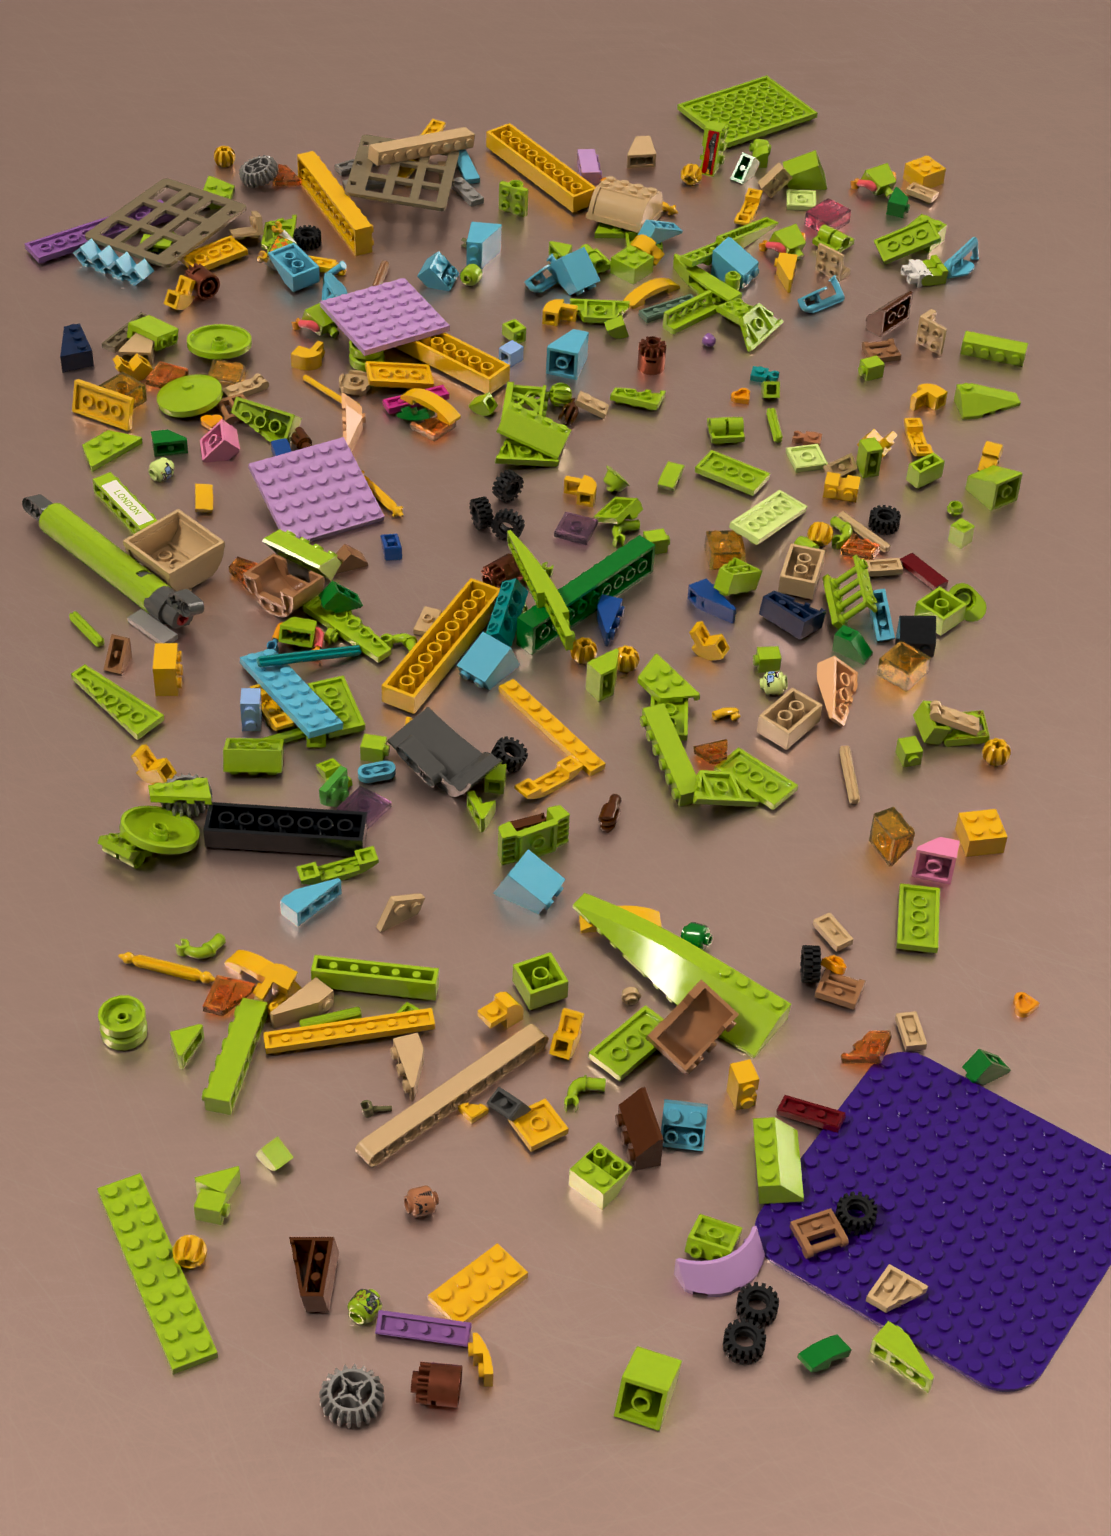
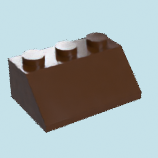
M909 291L898 296L872 314H869L866 318V330L881 337L907 320L910 315L913 292Z
M642 1087L619 1104L618 1114L615 1115L616 1125L621 1127L622 1143L627 1145L628 1161L633 1163L635 1171L661 1166L664 1140L646 1088Z

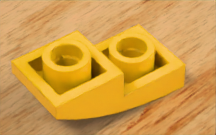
M195 483V512H213L212 485Z
M473 1333L472 1342H468V1357H473V1366H478L479 1378L483 1377L484 1387H493L494 1374L489 1351L480 1335Z

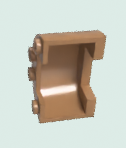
M273 553L243 573V577L250 593H255L259 600L257 602L261 607L274 616L286 617L318 596L324 588L325 579L324 576L313 571L308 572L310 583L292 576L288 572L286 559Z
M701 979L645 1039L682 1074L686 1073L689 1075L704 1059L701 1055L705 1051L710 1053L716 1047L717 1043L715 1040L725 1030L729 1032L737 1024L734 1020L739 1014Z

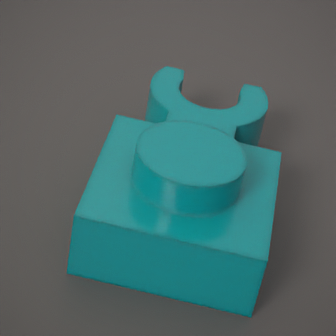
M753 366L750 380L764 382L766 380L778 381L780 372H770L769 368Z

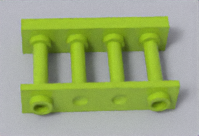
M857 555L853 556L855 566L838 578H832L829 574L822 577L832 625L838 630L843 625L848 626V620L867 607L874 613L877 612V600L873 594L867 569L869 566L864 559H860ZM857 573L858 578L839 589L841 583ZM860 585V590L842 601L845 594ZM863 597V602L845 613L846 607Z

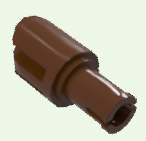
M572 398L570 403L564 405L558 416L560 422L563 416H565L564 423L567 424L569 419H571L570 426L573 425L579 414L578 406L574 402L576 398Z
M297 427L295 429L296 432H293L290 438L296 448L299 450L312 446V440L304 429Z
M612 794L609 797L608 803L604 804L601 808L598 821L601 824L600 828L605 832H610L615 828L620 816L619 805L622 800L618 794Z

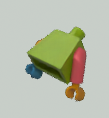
M888 163L865 170L860 180L856 178L854 181H850L851 188L865 187L875 196L884 194L889 199L893 193L892 189L896 184V173L891 171Z
M793 224L773 232L769 241L763 240L762 243H759V250L766 251L772 249L778 253L798 255L797 261L804 257L802 250L806 244L805 233L799 230L797 224Z
M320 303L305 309L302 320L297 318L296 322H291L293 330L307 328L319 336L329 333L332 338L339 334L338 326L320 307Z
M291 617L276 626L272 636L273 641L267 643V649L274 648L278 653L277 643L281 642L309 648L314 647L315 649L313 650L322 649L324 633L320 627H317V621Z

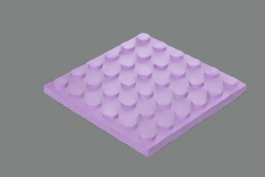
M399 278L395 281L385 282L377 286H371L363 290L320 301V307L364 356L450 331V325L405 278Z
M344 437L249 463L248 465L278 529L284 532L289 530L296 534V538L300 539V537H303L313 542L384 521L385 516Z

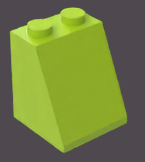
M816 150L783 162V167L792 176V179L787 183L789 189H827L825 173Z
M993 465L969 475L965 489L990 511L1017 501L1023 474L1019 471Z
M637 1346L621 1379L614 1416L660 1431L678 1381L682 1360Z

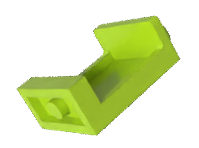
M148 315L128 323L127 338L130 339L135 333H138L153 340L154 350L159 351L177 344L179 329Z

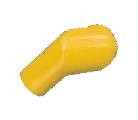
M724 707L712 712L714 720L730 716L731 720L734 721L741 717L739 709L736 707Z
M280 993L267 1005L269 1015L271 1011L287 1000L284 994Z

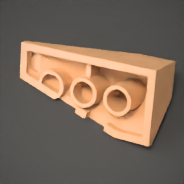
M341 393L343 437L352 452L363 430L362 423H366L365 413H362L361 405L345 393Z
M836 656L817 663L816 675L829 719L842 727L845 725L849 713L848 706L853 701L852 694L857 689L858 672Z

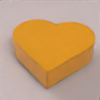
M740 388L738 391L731 393L732 402L749 404L750 391L747 388Z
M204 415L201 417V425L211 430L223 418L221 415Z
M835 955L822 958L821 966L839 975L845 973L847 966L842 958Z
M1018 992L1014 995L1013 1004L1015 1005L1014 1012L1019 1017H1028L1039 1008L1040 1003L1028 994Z

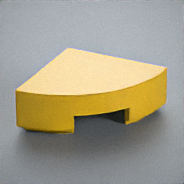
M463 1103L458 1106V1111L471 1124L489 1113V1109L483 1104Z

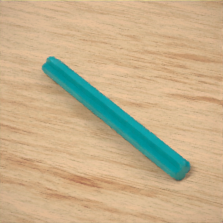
M359 645L259 656L257 658L258 667L359 656L361 648Z

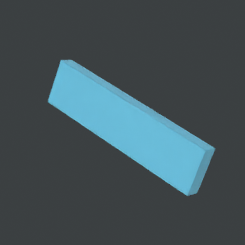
M466 149L459 150L457 167L463 179L469 184L479 183L480 177Z

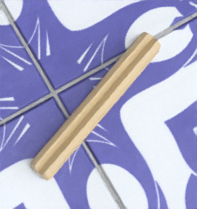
M844 511L838 514V518L844 522H849L854 532L883 553L890 551L891 545L849 514Z
M841 746L839 753L849 803L858 804L860 796L850 747Z

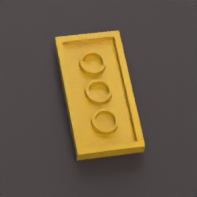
M230 235L194 249L179 261L188 268L189 265L194 267V263H197L209 270L248 255V249Z
M366 361L365 363L369 386L407 389L434 387L429 364Z
M80 379L74 380L72 412L126 431L132 429L134 398Z
M497 1243L428 1295V1301L448 1320L470 1322L527 1279L528 1272Z

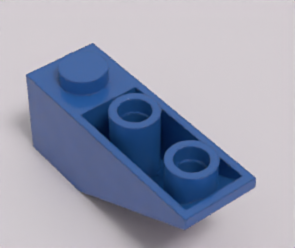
M707 578L689 585L688 599L697 609L732 624L735 623L736 608L734 605H731L724 595L713 588L714 584Z
M602 594L597 605V622L604 644L608 646L610 640H613L615 637V628L619 627L620 617H623L625 607L622 606V598Z

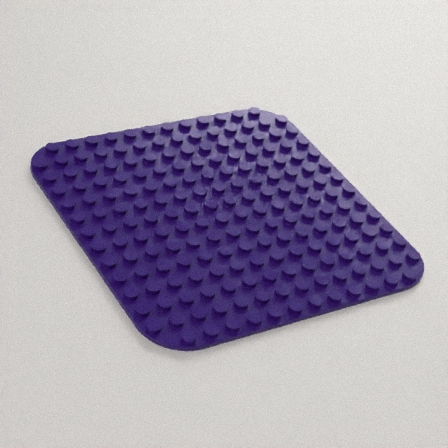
M896 1052L885 1055L870 1067L838 1109L846 1113V1118L838 1133L823 1129L800 1158L804 1202L765 1204L759 1212L755 1226H757L765 1257L777 1267L883 1328L889 1321L901 1327L909 1335L916 1348L977 1384L1000 1392H1014L1025 1389L1041 1377L1111 1266V1155L977 1083H972L962 1075L919 1053ZM852 1191L855 1192V1195H858L859 1191L862 1192L863 1197L867 1194L869 1195V1200L874 1199V1205L877 1204L878 1212L875 1225L870 1232L866 1230V1234L862 1235L860 1231L858 1236H855L854 1231H851V1234H847V1229H845L844 1232L849 1241L847 1246H837L816 1253L814 1257L808 1259L804 1257L802 1248L790 1228V1221L830 1208L835 1214L840 1197L843 1198L846 1193L850 1196ZM848 1210V1213L853 1217L861 1218L865 1216L860 1210ZM833 1233L809 1241V1243L814 1245L835 1238L836 1235ZM889 1264L928 1286L925 1294L887 1313L866 1302L868 1293Z

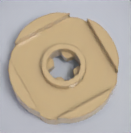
M351 370L349 374L344 375L343 373L339 377L341 393L365 396L366 392L371 389L367 374L363 371Z

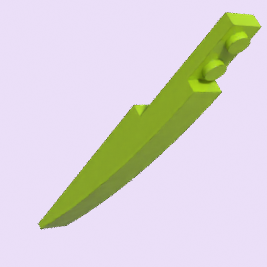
M765 217L716 237L714 243L681 255L680 262L684 263L687 267H694L702 263L709 266L712 264L713 250L728 237L744 248L775 228L778 222Z
M508 530V547L537 607L546 608L565 650H573V642L576 638L574 631L570 630L569 610L563 598L533 554L511 530Z

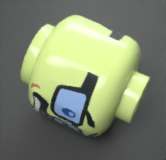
M161 457L151 462L148 472L154 481L163 482L174 475L175 466L171 460Z
M767 671L764 673L763 678H760V688L764 689L767 695H781L788 688L787 676L782 671Z

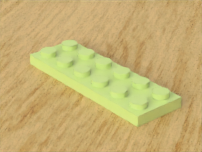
M778 490L731 521L729 528L736 534L747 538L749 542L758 545L805 513L808 506L785 492Z

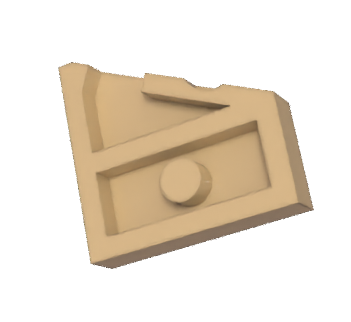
M421 893L390 896L376 926L377 929L383 932L417 915L421 910L425 897Z
M889 1264L868 1293L866 1302L887 1313L925 1294L928 1286Z

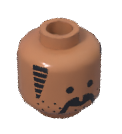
M427 1185L408 1190L407 1196H404L405 1209L408 1214L411 1213L415 1218L433 1214L436 1205L439 1204L437 1192H433Z

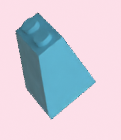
M471 222L467 238L466 266L468 264H476L482 269L501 252L502 224Z
M728 237L713 250L711 275L725 282L726 273L736 271L741 275L740 288L743 289L753 278L758 276L759 262L737 242Z
M585 247L549 264V272L569 295H580L585 292L584 289L590 290L596 287L597 282L601 281Z
M573 329L547 346L546 374L577 380L588 357L589 332Z
M482 632L456 666L460 671L459 674L464 679L473 680L474 684L481 689L484 687L491 690L517 669L520 663L511 647Z
M528 849L493 894L539 914L543 908L548 910L554 900L551 898L553 896L557 897L564 889L561 885L566 879Z

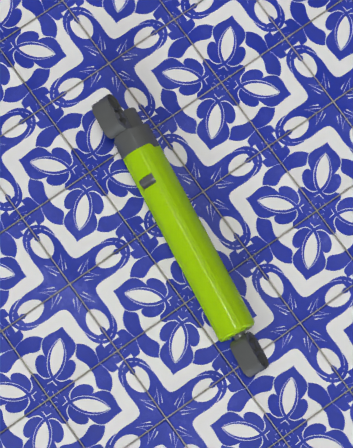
M41 494L23 498V509L39 521V527L44 533L162 624H169L174 629L189 625L194 615L204 612V603L198 596L188 589L174 591L169 585L64 505L52 503Z

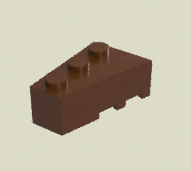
M289 1237L300 1297L306 1312H329L339 1257L335 1238Z

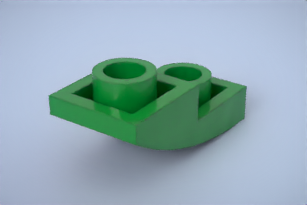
M407 406L401 408V412L396 415L398 418L405 420H424L435 416V412L427 410V408L418 410L417 407L411 408Z
M836 1334L810 1345L798 1353L797 1358L812 1373L828 1369L834 1360L849 1357L852 1349Z

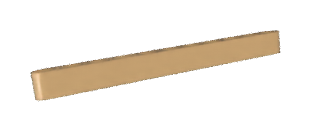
M529 1024L362 1139L357 1144L355 1152L370 1167L378 1165L458 1109L460 1104L468 1102L541 1051L548 1043V1036L534 1024Z

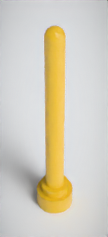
M303 376L305 382L342 404V398L339 394L310 376Z

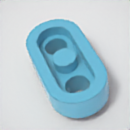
M391 761L364 764L358 768V779L363 783L388 780L396 774V766Z

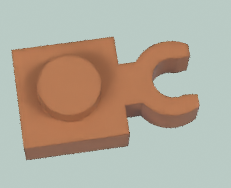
M794 431V436L792 437V443H803V445L818 444L819 447L822 440L821 433L806 431L805 434L800 431Z

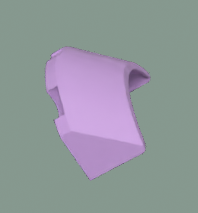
M757 1226L751 1227V1233L748 1238L744 1239L743 1244L737 1250L727 1256L708 1261L676 1259L674 1275L684 1291L690 1294H694V1292L707 1294L708 1297H722L731 1295L741 1290L743 1286L746 1287V1284L751 1283L757 1277L765 1258Z

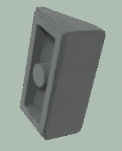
M501 1087L496 1089L486 1103L510 1121H514L531 1111V1108Z

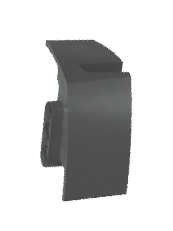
M429 707L424 709L387 741L430 787L437 785L451 797H457L466 793L503 762L492 753H481L449 727Z

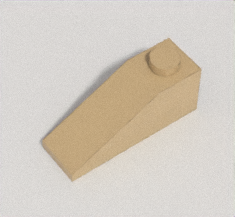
M315 977L270 1012L271 1027L277 1028L299 1022L301 1019L318 1016L328 1011L334 1005V990Z

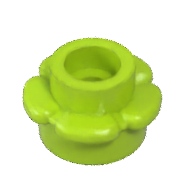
M951 501L947 506V512L952 516H958L964 511L963 505L959 501Z
M329 627L325 632L324 641L328 642L329 645L332 642L336 643L339 638L337 628L332 629Z

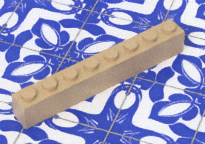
M466 127L371 144L369 145L368 159L377 166L469 149L474 146L475 134Z

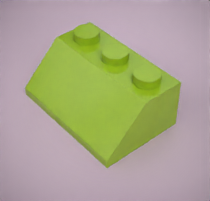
M226 738L223 748V772H228L229 774L248 772L250 775H256L259 772H264L268 775L282 773L284 739Z

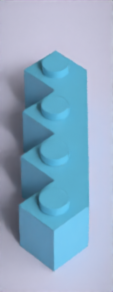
M92 238L73 252L82 266H91L95 268V271L103 274L109 273L112 277L121 281H130V284L134 286L154 272L145 258L136 264L128 252L118 257L110 245L101 251Z

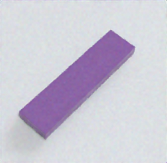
M379 1310L375 1334L468 1347L472 1323Z

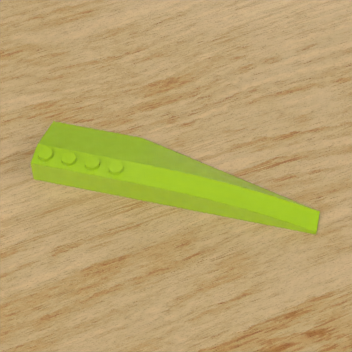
M584 893L573 904L572 907L589 924L592 923L597 928L599 934L605 935L610 940V944L615 949L618 948L623 953L622 956L644 977H648L653 982L652 985L657 990L660 989L667 995L666 998L671 1003L678 1005L702 979L739 1014L734 1020L737 1024L729 1032L725 1030L719 1037L752 1058L758 1055L788 1019L791 1003L670 931L587 893Z

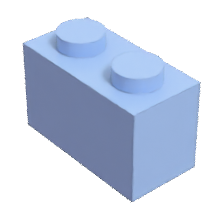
M241 688L240 710L242 731H261L262 703L260 688Z

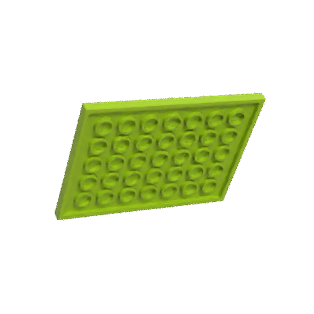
M767 75L677 105V110L703 130H705L709 121L726 124L727 136L724 140L726 148L817 118L818 114Z

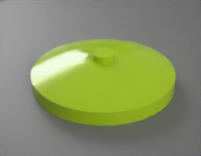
M227 324L202 326L193 330L187 336L188 350L199 357L207 359L238 357L248 352L252 346L251 335L248 331Z
M202 374L187 375L174 379L164 385L157 394V403L159 409L166 415L172 417H191L214 408L221 401L223 390L220 382L212 376Z
M138 806L128 809L123 813L119 825L121 834L130 843L141 849L159 854H181L191 851L196 847L200 836L198 826L186 815L180 817V812H177L176 816H174L172 809L167 811L165 807Z

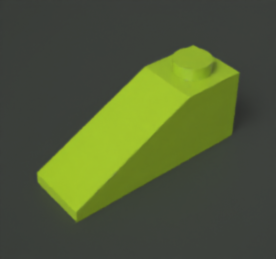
M888 1321L872 1339L870 1353L928 1393L931 1390L934 1376L909 1335L901 1327Z

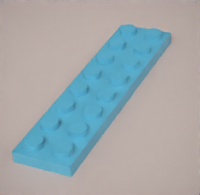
M266 649L240 657V664L308 738L343 729V722L288 664L258 667L257 658L259 656L278 654L274 649Z

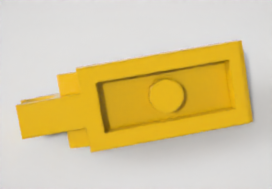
M309 256L319 266V272L326 273L339 264L337 260ZM346 269L341 270L337 275L345 276Z

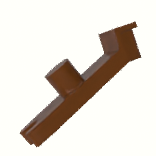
M544 813L510 822L516 831H520L541 822H546V817Z

